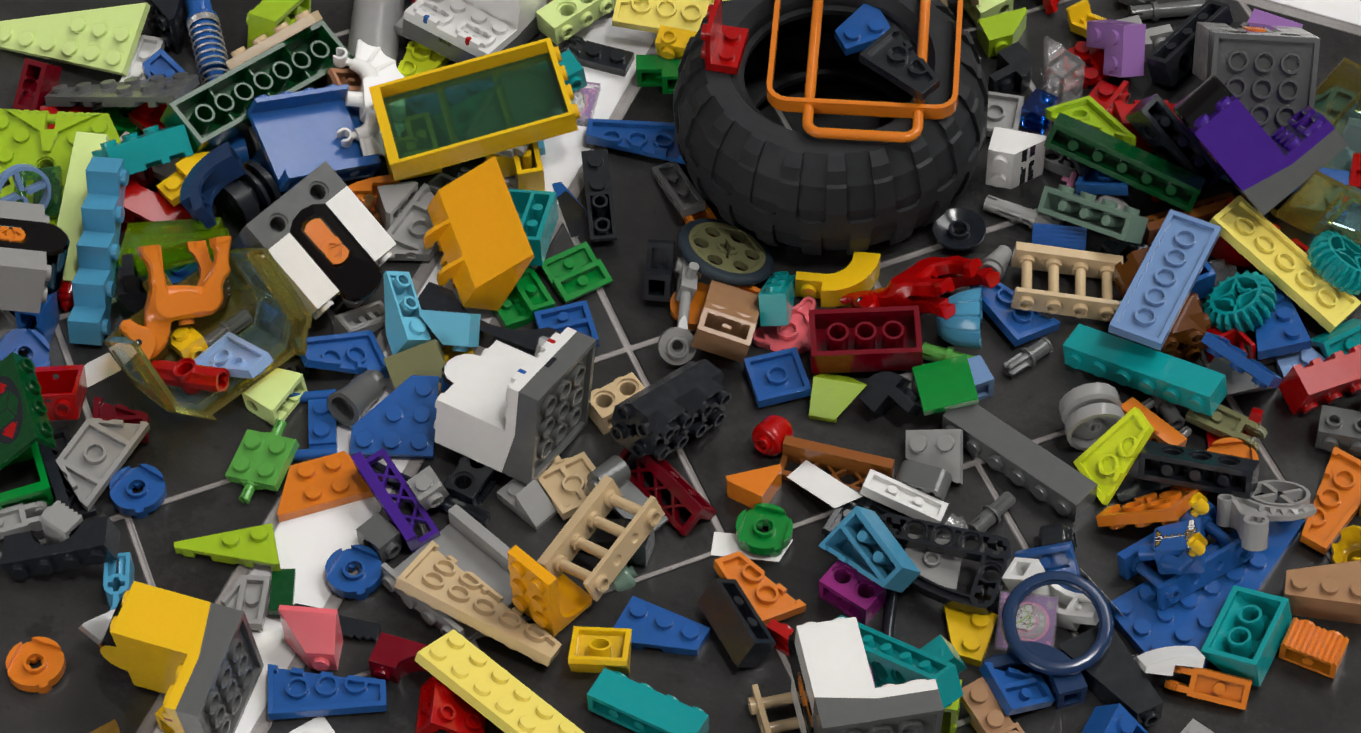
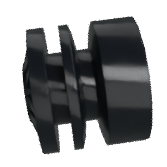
M253 160L245 161L243 163L245 174L222 188L214 199L223 216L240 230L281 197L280 190L271 175L264 167Z

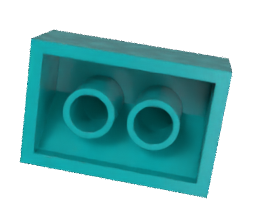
M1233 585L1201 649V653L1223 673L1251 679V685L1260 687L1292 622L1289 599Z

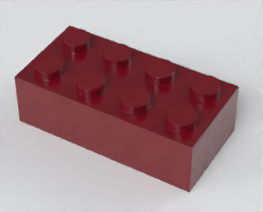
M919 305L809 310L811 374L912 370V367L922 365L923 349Z

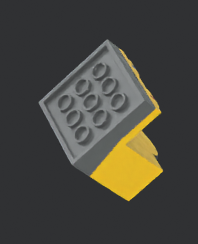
M137 581L133 582L130 590H127L120 599L99 644V650L103 657L111 664L128 671L135 686L166 694L161 713L166 724L172 726L175 733H235L264 667L244 611Z

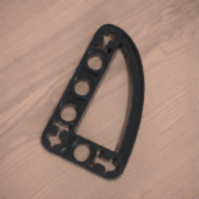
M891 513L879 516L886 527L888 524L892 525L893 528L888 530L901 546L980 562L970 595L939 585L921 575L909 585L910 588L937 602L970 613L987 615L995 610L1004 584L1002 577L1008 569L1012 558V548L1007 538ZM915 528L923 531L922 536L917 539H912L907 535L910 530ZM941 534L951 537V540L944 545L935 542L936 537ZM968 540H975L979 543L978 547L974 550H966L963 544ZM986 543L987 546H988V548L985 547V552H984V544ZM998 547H1002L1003 551H1000L999 555L994 554ZM989 570H995L999 573L998 578L992 581L984 579L983 575ZM984 589H987L988 600H985L983 604H979L978 600L983 598Z

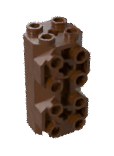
M1150 247L1130 252L1126 256L1127 262L1122 265L1120 261L1115 265L1113 280L1122 298H1124ZM1197 293L1189 294L1161 351L1154 348L1151 349L1188 362H1195L1201 358V351L1206 346L1201 340L1205 336L1207 329L1211 328L1208 314L1203 313L1200 307V299Z

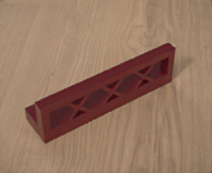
M624 448L619 457L626 462L632 453ZM653 455L636 458L637 469L630 470V482L647 498L654 496L657 499L665 516L669 519L668 521L682 535L687 536L699 519L711 520L717 511L665 458L662 461H659ZM651 472L654 475V487L647 488L644 485V473ZM662 490H669L671 492L672 505L665 506L662 503ZM679 508H687L692 514L684 525L679 521Z

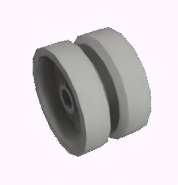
M1088 383L1073 388L1059 401V413L1064 423V431L1070 446L1086 451L1125 415L1121 409V400L1115 387L1107 383Z

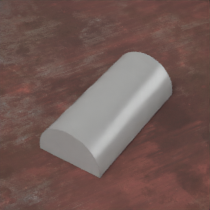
M354 0L347 50L354 58L357 40L361 39L367 45L381 47V51L387 57L396 60L397 65L400 35L396 34L394 25L403 17L405 0Z

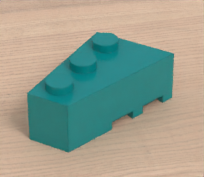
M184 124L159 129L158 125L150 126L143 129L144 134L138 136L137 132L121 136L123 141L117 143L116 139L100 143L101 149L92 151L93 157L124 159L125 169L129 171V175L147 170V168L158 164L169 163L170 160L193 155L194 153Z
M508 189L534 253V258L528 266H543L559 218L557 194L551 191Z

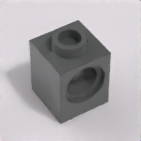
M378 512L356 529L359 545L373 549L378 554L382 564L396 557L403 548L400 531Z

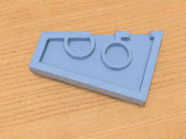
M229 331L194 359L197 365L226 368L230 373V377L251 379L265 372L267 367L274 362L268 352Z

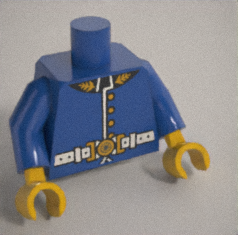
M1197 492L1191 497L1189 505L1193 510H1188L1179 522L1160 526L1154 530V543L1138 545L1140 562L1155 560L1160 574L1205 573L1206 545L1208 541L1206 540L1199 514L1205 515L1208 513L1209 504L1207 503V498L1202 493Z

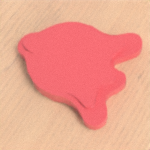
M810 296L805 297L799 304L793 306L792 319L788 325L760 326L754 331L753 343L770 352L793 347L797 348L799 354L810 351L809 310L816 309V300Z

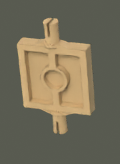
M584 451L561 459L558 455L551 463L552 465L536 480L563 520L572 517L591 493L587 487V475L596 467Z

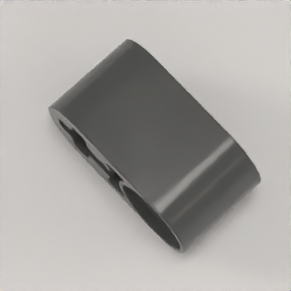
M904 460L895 480L944 501L952 482V476L942 468L914 460Z

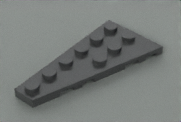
M179 72L173 74L172 77H164L163 74H157L140 80L139 77H130L125 79L124 82H116L115 79H109L92 85L91 82H82L77 84L76 87H68L67 84H61L52 87V90L44 98L46 106L71 107L78 105L80 102H83L84 107H92L102 102L103 107H137L145 102H148V107H158L164 103H167L168 106L169 103L193 91L199 85V79L197 74L188 75V72Z

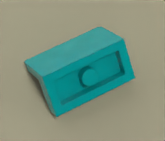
M1350 319L1340 324L1332 333L1326 331L1312 338L1311 346L1320 347L1324 358H1328L1333 353L1341 350L1345 355L1348 354L1347 351L1361 344V319Z

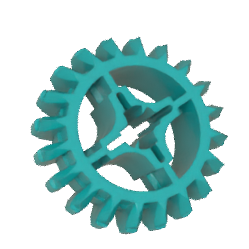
M1326 230L1321 232L1319 236L1314 238L1307 250V258L1311 262L1312 268L1317 270V274L1321 275L1324 281L1329 282L1332 287H1337L1340 292L1345 291L1349 295H1359L1361 293L1360 245L1356 244L1353 239L1347 238L1345 234L1340 235L1337 231L1331 232Z
M1247 270L1243 274L1236 272L1232 277L1227 276L1226 280L1222 282L1217 281L1218 286L1210 288L1211 294L1205 296L1206 302L1203 304L1204 313L1208 314L1211 326H1216L1223 333L1236 327L1238 331H1242L1245 334L1249 330L1254 332L1255 327L1263 326L1264 320L1271 319L1270 313L1276 311L1275 305L1278 301L1275 293L1276 290L1265 275H1260L1257 271L1250 273Z

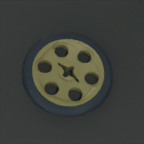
M700 218L688 222L678 232L677 245L684 260L688 264L690 262L697 263L699 265L698 272L714 281L738 287L753 286L766 280L773 272L774 260L771 251L765 243L757 239V236L746 228L742 227L739 229L722 219ZM735 267H739V268L743 269L744 271L738 270V269H736Z

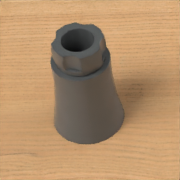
M376 369L367 370L343 388L330 394L327 399V406L331 415L341 424L353 426L387 388L384 375Z

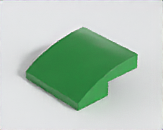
M587 241L544 260L543 266H539L550 286L565 304L613 283L601 259L597 260Z
M531 266L526 268L499 311H491L502 328L517 329L534 321L535 311L553 308L556 303Z
M966 355L912 367L924 416L979 403Z

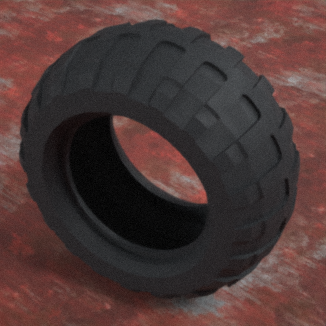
M775 0L722 1V25L749 29V37L737 75L705 70V59L701 58L702 46L705 40H701V29L703 24L708 23L706 14L695 37H690L678 67V80L673 92L675 138L678 150L698 193L704 200H708L712 206L717 207L720 216L726 222L739 229L743 227L755 232L757 239L776 248L787 244L801 248L803 254L821 256L822 250H846L847 255H853L854 251L866 252L869 246L881 242L891 246L905 240L912 235L915 228L919 226L926 227L939 219L946 212L953 198L957 194L961 195L977 166L978 155L985 143L988 114V86L975 44L968 31H964L962 28L958 105L956 111L951 116L937 120L924 119L921 135L916 140L906 143L821 139L777 125L757 109L767 99V74ZM781 0L773 89L776 93L796 85L805 84L813 0ZM824 0L816 82H845L861 85L881 92L897 103H914L912 95L859 62V54L862 51L845 56L835 39V30L863 4H867L881 10L890 27L894 24L898 27L900 35L905 41L908 40L912 44L913 51L917 55L920 0ZM931 0L927 64L939 77L940 87L925 99V104L935 105L948 102L953 94L956 41L954 13L940 0ZM895 118L887 125L874 130L906 132L912 129L913 119Z

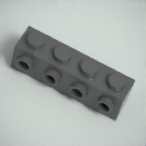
M1322 405L1314 448L1332 452L1334 446L1349 454L1361 457V411Z

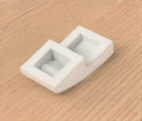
M1169 646L1136 656L1135 661L1145 673L1173 676L1175 665L1203 668L1205 656L1195 646Z

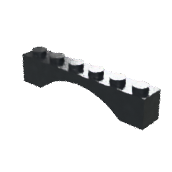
M428 282L418 297L421 310L470 313L458 301L453 290L432 282ZM480 319L478 346L489 348L498 340L534 356L539 337L545 336L550 338L555 332L559 334L562 332L550 327L535 330L506 329L491 325Z

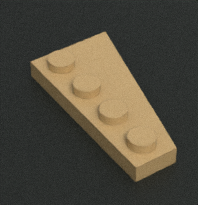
M307 9L295 16V23L288 25L287 22H284L273 29L275 34L267 38L266 34H263L252 40L254 46L246 50L242 46L231 52L230 54L233 58L226 61L227 66L231 70L323 19L319 11L316 10L310 13Z

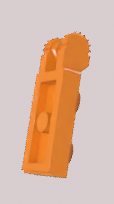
M1175 665L1174 672L1191 675L1189 685L1176 680H1165L1164 687L1187 693V696L1242 710L1246 709L1252 684L1251 679L1206 668Z

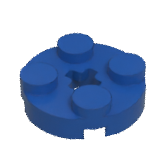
M17 328L9 331L0 339V361L11 352L18 354V350H27L28 354L26 357L34 363L35 367L50 366V346L45 337L38 331Z
M139 464L140 467L132 469L130 466L119 470L112 477L109 485L110 498L113 506L119 512L134 516L137 519H143L149 513L156 510L167 496L162 473L151 465ZM141 486L143 487L142 492L133 493V488L139 489Z
M351 545V549L342 551V548L336 550L328 558L325 565L329 589L344 598H354L358 601L367 599L369 594L379 587L383 578L380 566L382 563L378 554L373 549L364 545ZM356 568H359L360 573L357 575H350L348 570L354 571Z

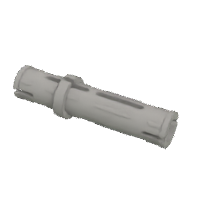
M992 195L986 197L983 205V211L1029 225L1031 229H1033V223L1063 225L1064 221L1038 212V208H1026Z

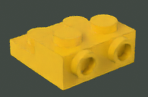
M660 25L655 40L657 55H661L666 59L676 58L681 60L690 37H695L697 32Z

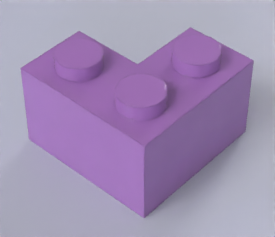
M1110 19L1087 21L1086 47L1104 49L1103 75L1115 77L1144 76L1146 24Z

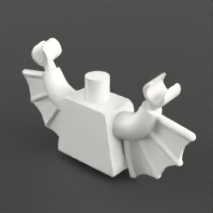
M358 39L354 59L348 58V52L345 48L337 47L336 55H333V63L337 68L350 66L349 69L356 72L362 80L359 92L347 91L345 106L359 107L360 120L363 122V125L355 128L353 132L348 128H341L337 131V138L348 137L341 141V146L345 148L350 147L354 139L359 141L363 156L379 154V156L385 157L384 142L369 87L404 78V75L398 71L396 60L387 57L381 51V47L367 45L361 39ZM405 100L389 105L398 140L401 139V135L405 132V125H403L404 118H406Z

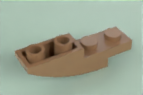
M983 677L962 688L963 696H961L960 701L971 716L970 724L977 733H1025L1018 722L1013 723L1010 717L1005 715Z

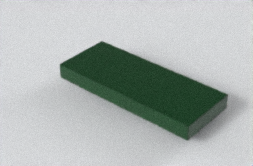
M295 568L281 569V571L277 572L272 571L269 615L279 614V605L293 606L296 578Z

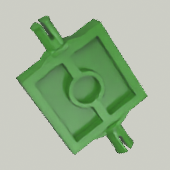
M276 419L271 432L264 433L247 429L225 474L228 481L244 486L238 498L242 503L246 502V504H249L255 490L267 489L278 492L300 446L296 439L281 436L287 426L286 421Z

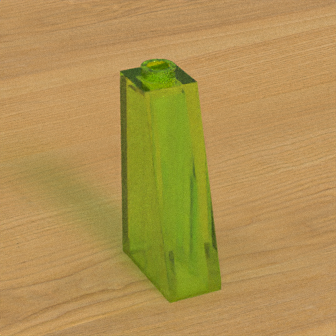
M216 217V225L208 230L201 221L197 223L194 219L128 223L118 262L122 266V255L133 254L139 274L141 276L147 275V267L143 260L140 259L136 248L158 244L161 245L163 269L175 268L196 262L191 253L187 252L185 243L206 240L210 258H214V252L210 247L209 239L229 236L228 228H224L221 217Z

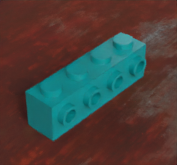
M604 668L587 693L589 711L637 733L709 732V715L702 709L681 703L672 695L659 693L646 683H637L619 671L613 672Z

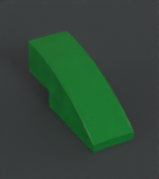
M636 55L637 87H662L663 94H673L678 80V67L681 60L676 58L666 59L657 55Z

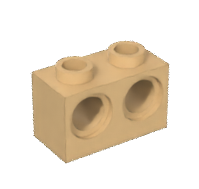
M633 372L616 378L613 382L600 389L597 388L591 391L589 417L603 435L610 432L611 427H613L611 419L615 405L645 388Z

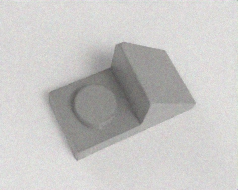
M513 478L497 491V499L536 531L557 514L553 504L535 479L526 484Z

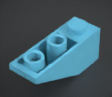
M385 271L383 278L386 337L392 355L431 341V337L426 323L419 315L421 307L410 273Z

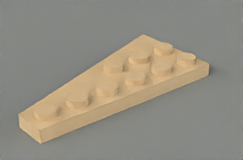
M433 540L397 577L394 587L403 591L406 595L415 597L428 604L431 608L440 610L453 617L456 621L464 623L480 631L481 634L505 644L509 649L516 650L530 657L536 663L548 667L559 654L562 646L559 641L537 624L526 622L521 618L523 613L516 607L510 609L502 602L503 596L473 572H464L457 566L458 560L452 555L444 556L438 551L439 545Z

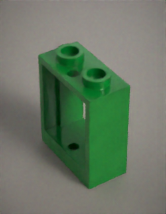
M37 442L7 466L34 458L41 481L0 493V509L37 501H44L47 506L55 503Z

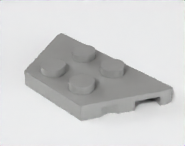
M424 183L386 231L397 243L390 250L393 255L387 260L430 261L439 250L437 242L428 250H426L423 244L425 233L434 227L427 210L434 197L428 184Z
M87 418L56 459L58 468L86 511L89 512L109 485L112 477L121 469L149 431V423L140 421V424H131L117 419L105 421L101 418Z

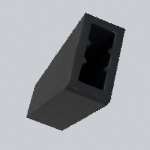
M1099 626L1058 643L1057 649L1072 660L1083 655L1095 642ZM1113 628L1110 645L1102 658L1090 668L1081 671L1088 686L1087 689L1106 705L1120 703L1141 726H1151L1161 718L1164 702Z

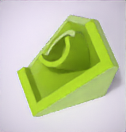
M828 373L814 376L809 419L836 423L837 417L867 385L848 376Z

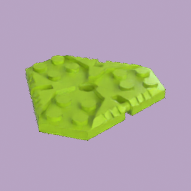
M0 109V174L7 168L17 164L33 165L44 174L49 170H53L50 174L46 175L51 184V199L45 209V215L50 217L48 232H43L42 236L46 238V244H53L76 131L107 134L110 140L116 139L117 143L121 142L108 113L58 111L57 114H50L49 111ZM49 124H55V128L49 129ZM19 172L24 188L42 180L36 172ZM11 176L5 182V184L10 183V185L2 188L0 198L16 192L20 196L24 195L29 203L39 204L44 188L29 195L24 190L19 191L16 188Z

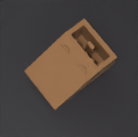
M712 280L691 346L743 363L749 350L760 312L759 296Z

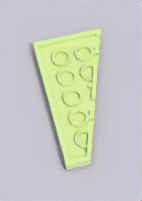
M145 2L0 21V49L127 77L150 5Z

